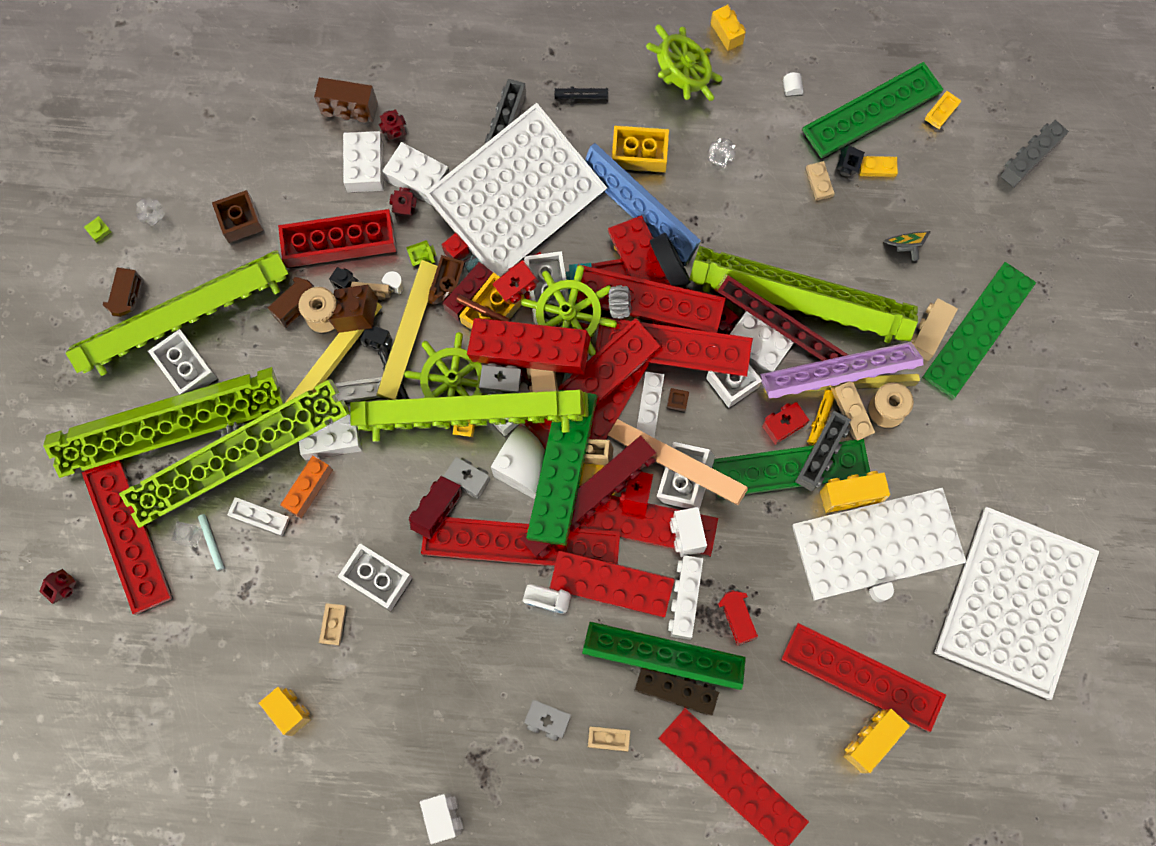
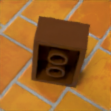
M319 77L314 98L321 114L326 117H340L344 120L355 119L363 123L374 122L378 102L372 85Z

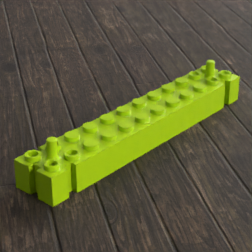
M699 246L689 280L698 285L704 284V292H710L711 287L716 289L726 274L773 305L784 306L787 310H798L809 316L816 315L827 321L834 320L844 326L852 325L862 331L870 330L876 332L880 336H885L884 342L891 343L893 335H895L894 338L898 341L911 342L918 323V306L904 302L903 304L897 303L896 300L724 252H713V249Z
M276 249L263 257L246 263L71 345L66 351V355L77 373L81 371L87 373L94 369L95 366L99 374L103 376L108 373L103 364L110 362L111 358L117 354L119 357L130 352L129 349L134 346L140 348L146 345L147 341L151 338L157 340L163 337L164 333L170 329L172 332L182 328V324L187 321L193 323L199 320V316L204 313L210 315L216 312V308L221 305L227 307L233 304L234 300L238 297L244 299L252 295L251 292L255 289L261 291L270 285L274 294L281 292L277 282L286 279L288 270Z
M270 367L257 371V376L252 378L250 374L77 425L69 428L66 434H63L62 430L47 434L43 447L49 459L55 457L53 466L59 478L75 474L76 468L79 467L82 471L223 429L226 428L227 424L233 426L235 422L239 424L259 418L263 415L264 411L269 410L270 412L283 405L285 398L281 388L277 387L276 375L273 368Z
M329 379L314 387L317 392L306 391L140 482L141 484L134 485L119 493L126 507H133L135 512L131 515L138 528L329 426V419L332 418L333 422L349 415L350 411L344 400L338 401L335 396L339 391L333 380Z
M567 390L558 392L350 402L351 426L358 427V430L372 431L373 442L380 441V429L394 430V427L401 428L402 430L413 429V427L429 429L431 425L438 426V428H448L450 424L457 425V427H468V423L476 426H487V422L495 425H506V421L514 424H525V420L533 423H544V419L552 422H561L562 432L568 433L570 432L569 420L583 421V417H589L588 393L581 390Z

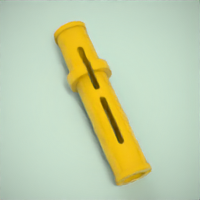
M832 390L824 391L817 416L811 424L812 430L807 440L810 445H815L827 422L835 399Z

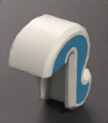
M528 584L523 602L530 606L563 614L568 610L571 594L561 589L556 591L535 584Z

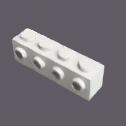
M684 555L682 560H678L677 572H680L679 580H675L674 586L677 597L672 600L671 611H674V617L669 620L668 631H671V637L687 640L692 638L703 558Z

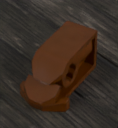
M441 255L432 286L429 290L428 302L435 305L446 300L460 283L465 261Z
M117 267L108 302H103V306L112 316L123 317L134 310L142 282V277L136 270Z
M294 277L292 279L294 284L268 307L272 316L285 329L301 315L299 311L300 297L305 291L314 287L309 280Z

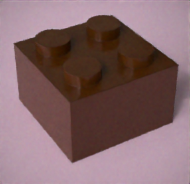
M247 190L212 202L221 231L228 243L264 231L253 200Z
M369 284L334 290L333 295L336 298L337 304L334 312H332V317L328 320L338 333L373 327L378 297Z

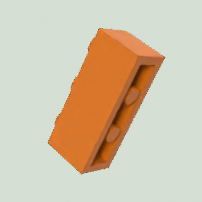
M312 455L280 505L285 510L302 519L333 469Z

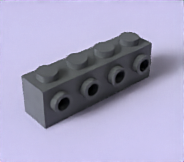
M512 79L507 80L506 86L503 87L501 92L502 98L496 106L495 118L491 120V129L489 134L487 133L485 144L519 117L526 96L525 83Z
M1054 120L1050 125L1046 123L1039 131L1041 132L1039 136L1034 135L1028 141L1029 145L1026 148L1023 146L1016 153L1017 157L1014 160L1010 158L1004 165L1006 169L1001 174V177L1015 188L1068 134L1069 131L1058 121Z
M833 410L795 483L810 491H813L815 487H820L824 480V477H822L824 470H829L833 463L830 460L833 453H838L842 445L839 443L841 438H845L850 430L848 425L851 419Z

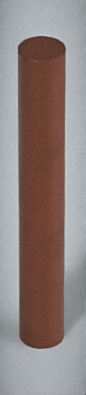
M459 295L456 302L494 320L510 322V318L464 296Z

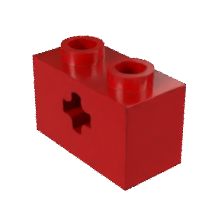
M522 260L492 284L505 302L510 305L520 301L524 293L534 290L537 287L536 284L540 281ZM516 281H518L519 287H516Z
M797 402L792 405L787 403L780 408L781 412L776 415L771 413L765 418L762 427L775 445L805 427L810 421ZM782 420H783V421H786V420H787L788 423H783V424H782L781 421H782Z
M641 472L636 479H630L625 483L626 492L622 491L620 503H623V512L645 516L654 474Z

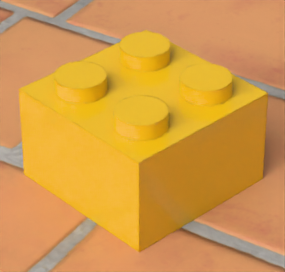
M277 687L262 699L259 705L283 735L293 736L311 721L308 716L310 712L303 704L297 703L296 699L298 697L291 689Z

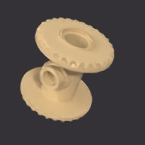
M312 287L305 291L299 300V311L305 318L308 326L319 333H327L335 329L328 320L332 317V312H334L337 304L333 293L324 287Z
M893 382L881 386L869 402L868 412L870 418L880 427L893 428L898 426L911 412L914 404L913 396L906 386Z

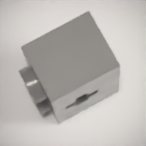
M492 363L487 364V366L482 365L479 385L480 392L488 394L519 393L522 377L521 369L511 365L506 366V368L499 367V365ZM500 376L504 377V379H502V382H498Z
M455 457L444 477L461 485V490L479 499L490 481V477L487 475L488 472L481 467L475 468L471 466L472 463L464 457L461 459ZM471 473L472 479H465L464 475H469Z
M533 700L524 723L528 725V730L536 733L542 730L547 732L546 737L557 741L558 737L563 739L571 715ZM550 716V720L553 722L552 725L548 724L547 727H544V722L541 721L542 718Z

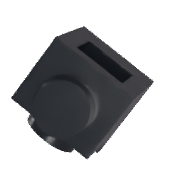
M852 146L842 148L836 169L841 170V175L850 177L859 172L865 152Z
M336 267L329 278L332 286L336 289L351 287L352 282L359 281L353 277L351 271L346 268L340 269L339 267Z
M373 325L372 328L365 329L361 342L364 347H367L369 344L371 348L380 350V348H390L392 338L389 331Z

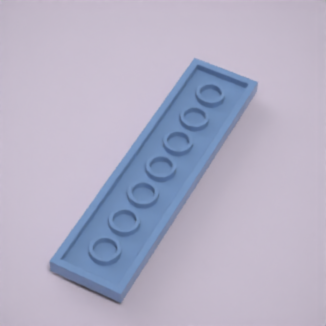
M596 143L591 145L585 162L607 187L604 192L632 218L642 215L654 238L665 232L676 249L683 265L686 266L692 259L701 240L605 153L603 149Z

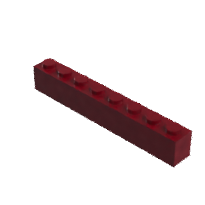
M725 274L715 289L716 292L821 361L848 355L729 275Z
M641 435L578 488L570 526L572 532L581 526L580 522L585 517L587 519L592 517L596 513L595 509L600 504L602 506L607 504L614 492H621L626 487L625 483L628 480L636 479L641 474L640 470L645 466L648 468L656 461L657 453ZM527 533L520 538L537 558L540 556L542 558L551 551L550 547L554 545L552 543L528 540L526 538Z

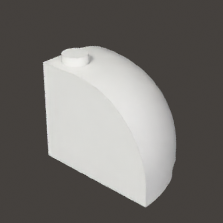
M519 425L508 437L491 465L493 476L535 499L546 451L542 443L531 431Z

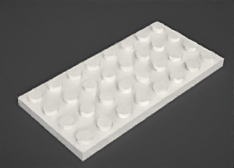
M943 487L792 525L814 601L966 563Z

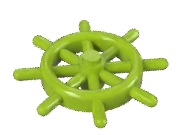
M657 24L655 29L663 41L659 46L647 43L646 48L657 54V59L662 69L658 73V77L663 78L667 84L674 83L683 89V96L686 100L691 98V92L701 90L709 101H713L714 95L707 87V84L711 79L721 82L722 76L712 72V66L707 56L711 52L710 48L702 49L695 41L688 38L685 27H680L679 34L668 35L664 28Z
M582 265L577 266L574 280H562L556 283L548 271H543L542 276L549 287L541 294L538 302L529 299H522L521 301L523 306L536 309L538 325L556 326L562 322L561 327L569 328L571 323L574 329H582L577 320L579 319L591 322L586 329L590 338L595 334L599 325L612 328L617 326L615 320L601 317L602 311L599 299L609 294L611 286H606L594 293L590 287L581 282L584 272ZM571 289L568 302H566L560 291ZM578 291L584 293L587 298L575 305ZM553 295L559 303V307L547 304ZM592 304L593 315L579 312ZM545 311L558 314V316L548 322L545 321ZM590 342L588 354L594 356L596 351Z
M457 332L455 335L454 348H445L436 352L428 341H423L422 347L430 357L425 362L422 371L404 372L405 378L420 380L424 398H437L447 389V397H455V391L460 396H469L463 386L476 387L472 396L483 394L479 389L482 363L472 362L467 355V351L461 349L463 339L461 332ZM452 357L451 370L442 361L443 358ZM460 358L467 360L469 364L458 372ZM436 364L444 375L430 374V371ZM475 369L478 380L463 377ZM428 381L443 384L431 392Z

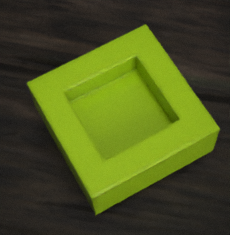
M99 216L84 226L96 243L112 232Z

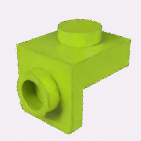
M427 240L406 247L412 266L420 264L421 260H430L431 263H435L434 256L437 255L434 246H429Z

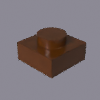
M671 388L667 408L686 411L689 391Z

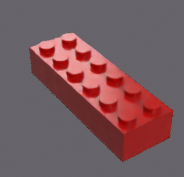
M389 209L278 225L281 256L286 268L397 252L393 220Z
M474 318L467 355L472 362L504 366L511 365L521 368L584 375L591 338L588 331L582 329Z

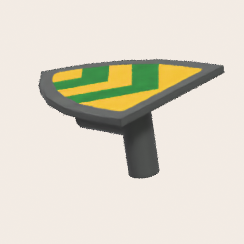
M931 232L902 234L888 238L884 242L897 246V252L911 251L912 260L916 261L920 259L918 246H923Z

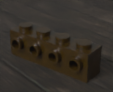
M641 667L634 689L635 692L713 716L719 692L715 691V686L705 683L704 686L696 684L694 679L685 677L682 680L676 678L677 675L664 674Z

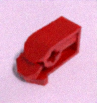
M731 590L724 594L718 606L719 608L724 607L725 616L736 644L739 646L756 640L758 635L744 602V599L748 597L747 593Z

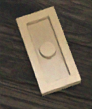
M824 161L807 165L805 169L815 200L833 197L835 193Z
M362 282L351 283V287L369 284L378 300L391 298L389 285Z
M325 604L319 639L320 644L340 646L347 606Z
M590 726L588 747L628 752L630 731Z

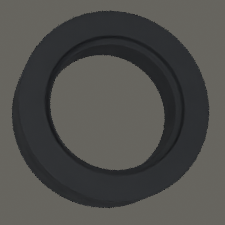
M664 232L651 239V247L670 284L680 288L690 284L691 281L689 280L688 273L667 234Z

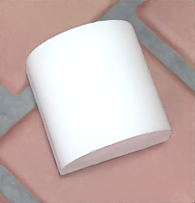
M793 72L784 76L785 96L802 95L804 93L800 73Z
M394 271L384 275L382 283L389 285L392 292L401 294L404 289L401 276Z
M887 582L872 587L869 593L874 601L884 602L892 597L894 588L892 582Z

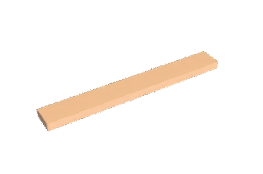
M617 419L608 434L610 438L625 446H629L641 435L657 453L655 462L736 505L740 504L748 490L747 486Z

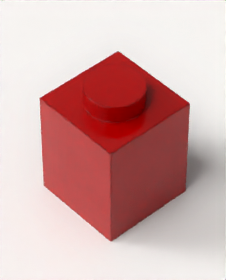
M456 233L441 244L443 252L447 257L462 261L469 255L468 245Z

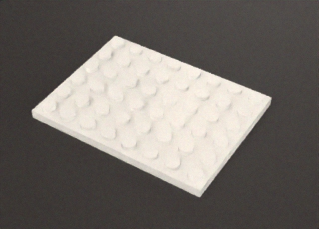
M535 103L427 190L424 196L455 233L468 245V248L476 258L489 270L501 277L509 268L516 265L524 256H527L603 193L607 187L538 103Z
M985 507L934 654L1047 700H1052L1099 551Z

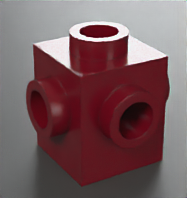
M396 109L386 111L383 115H380L381 123L379 127L383 134L386 133L389 141L406 134L404 125H406L405 119L402 114H398Z
M399 187V191L394 190V194L390 195L392 213L412 215L413 208H416L417 197H414V193L410 192L409 188ZM403 198L406 199V202L404 204L401 203V200Z
M726 305L723 308L717 333L730 335L737 324L738 316Z
M64 569L50 573L44 578L39 592L54 604L63 598H69L73 594L76 581Z

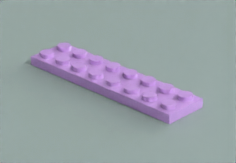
M912 342L763 373L760 374L768 397L780 398L783 395L799 394L806 390H818L829 385L836 386L843 382H855L867 377L873 378L880 374L896 373L904 369H915L923 365V358Z

